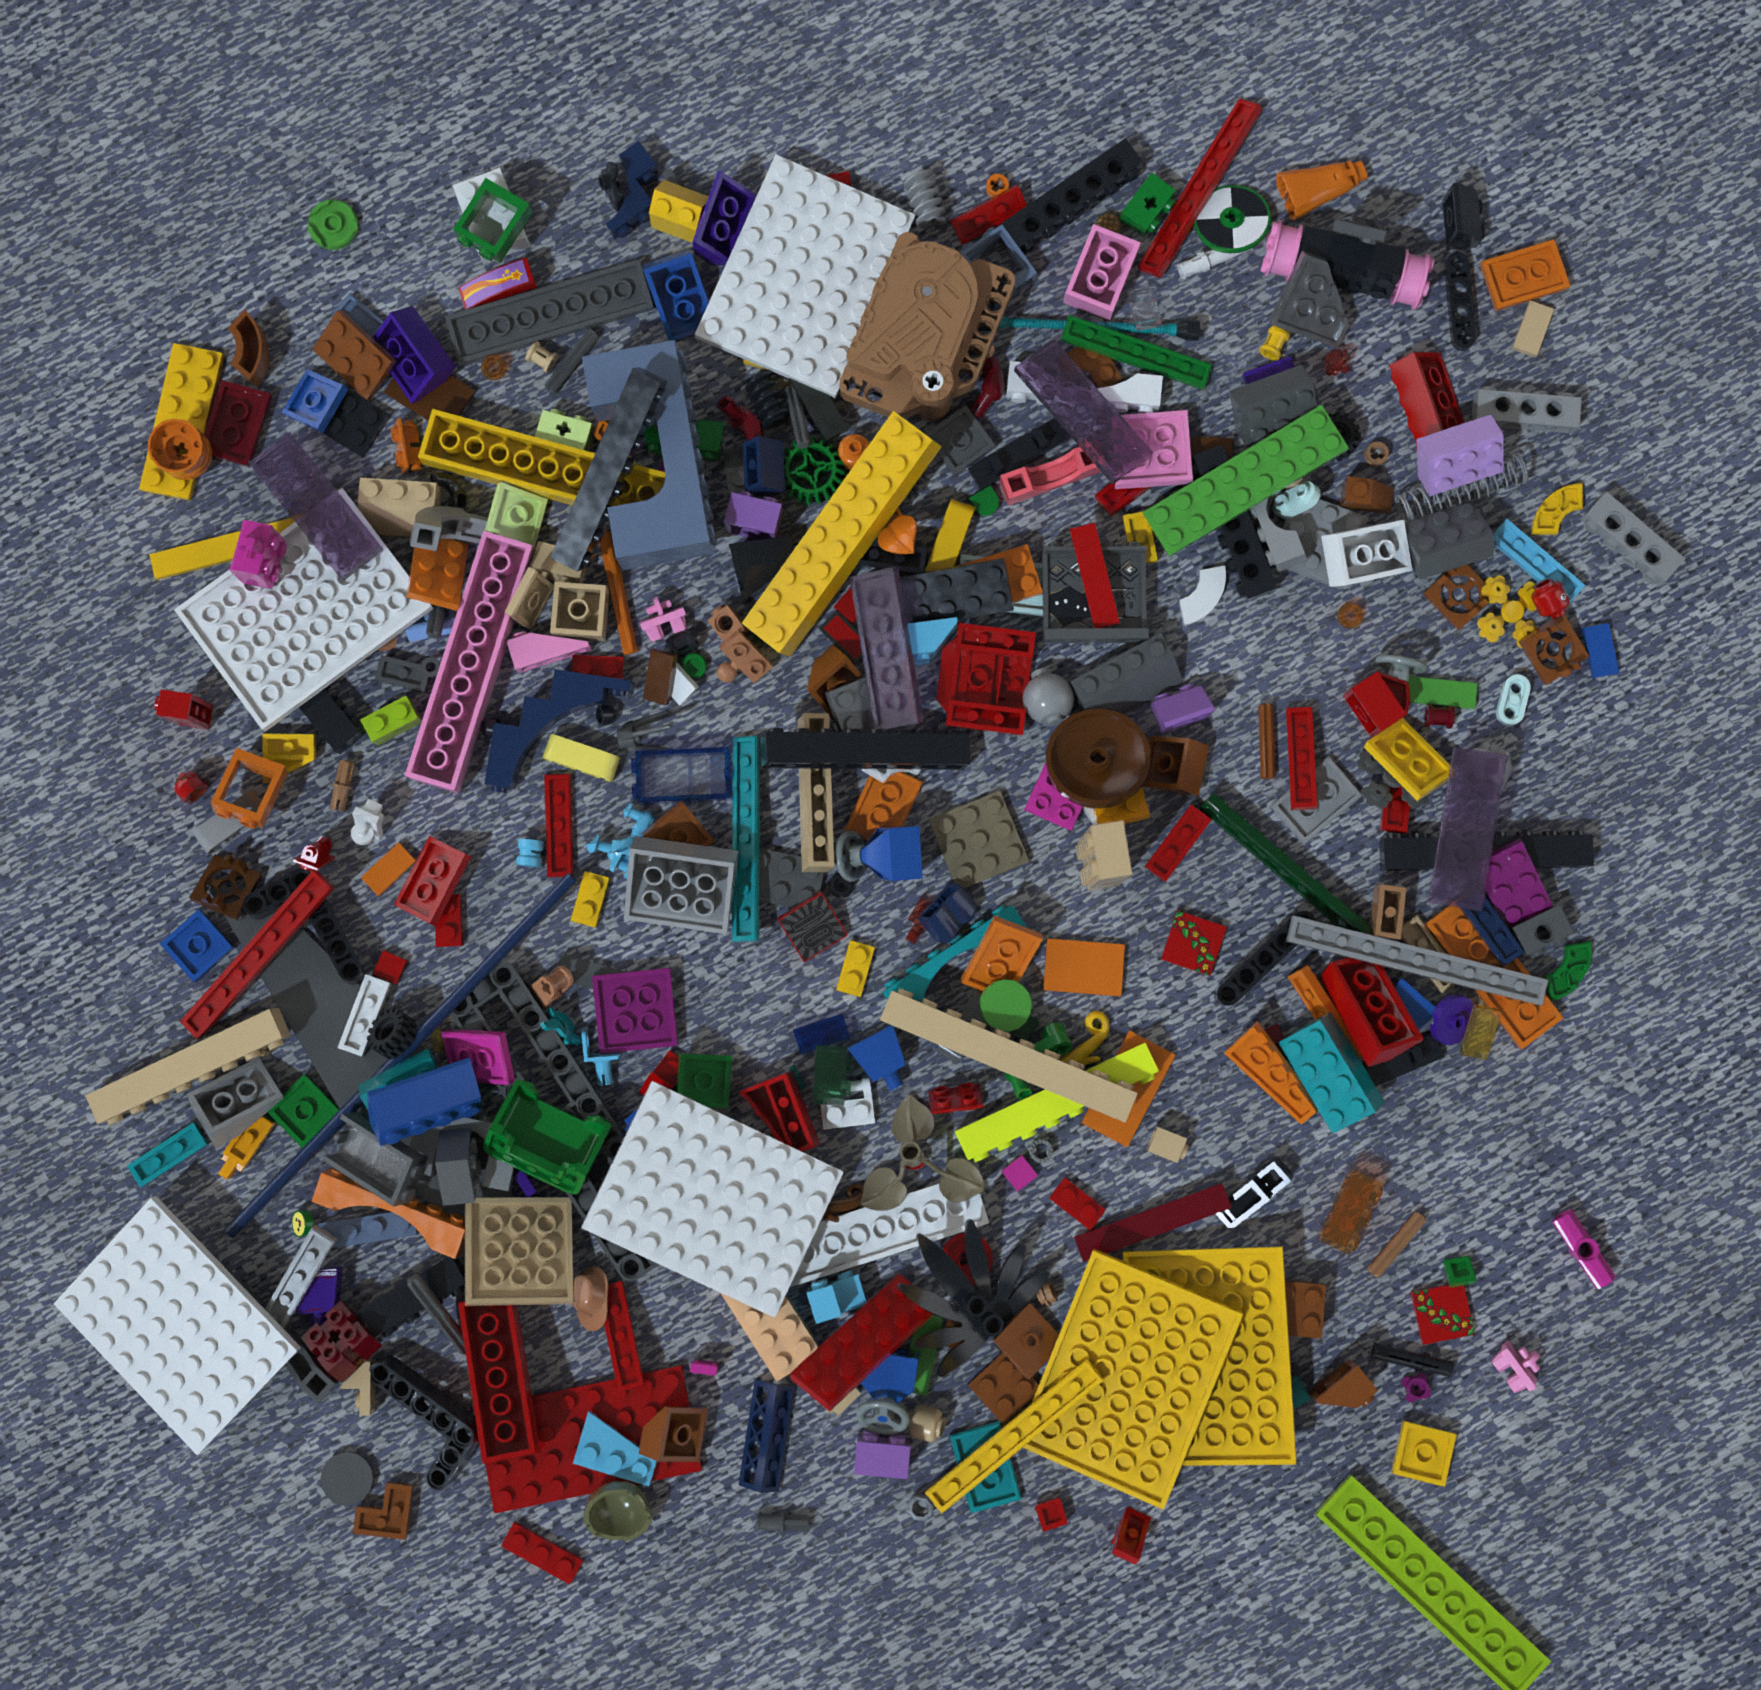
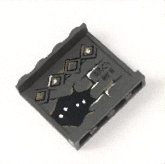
M1059 542L1049 543L1048 547H1043V643H1143L1148 640L1149 628H1147L1146 610L1147 546H1141L1139 542L1125 543V546H1115L1113 542L1100 543L1120 621L1119 624L1103 628L1093 627L1074 547L1063 546V543Z

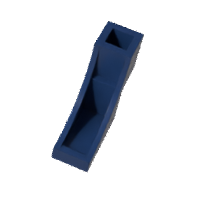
M640 141L618 155L621 165L627 174V192L620 210L606 223L608 231L614 240L619 236L624 238L629 235L633 230L632 227L639 222L643 224L650 220L649 209L651 199L641 185L652 183L659 172L656 163Z

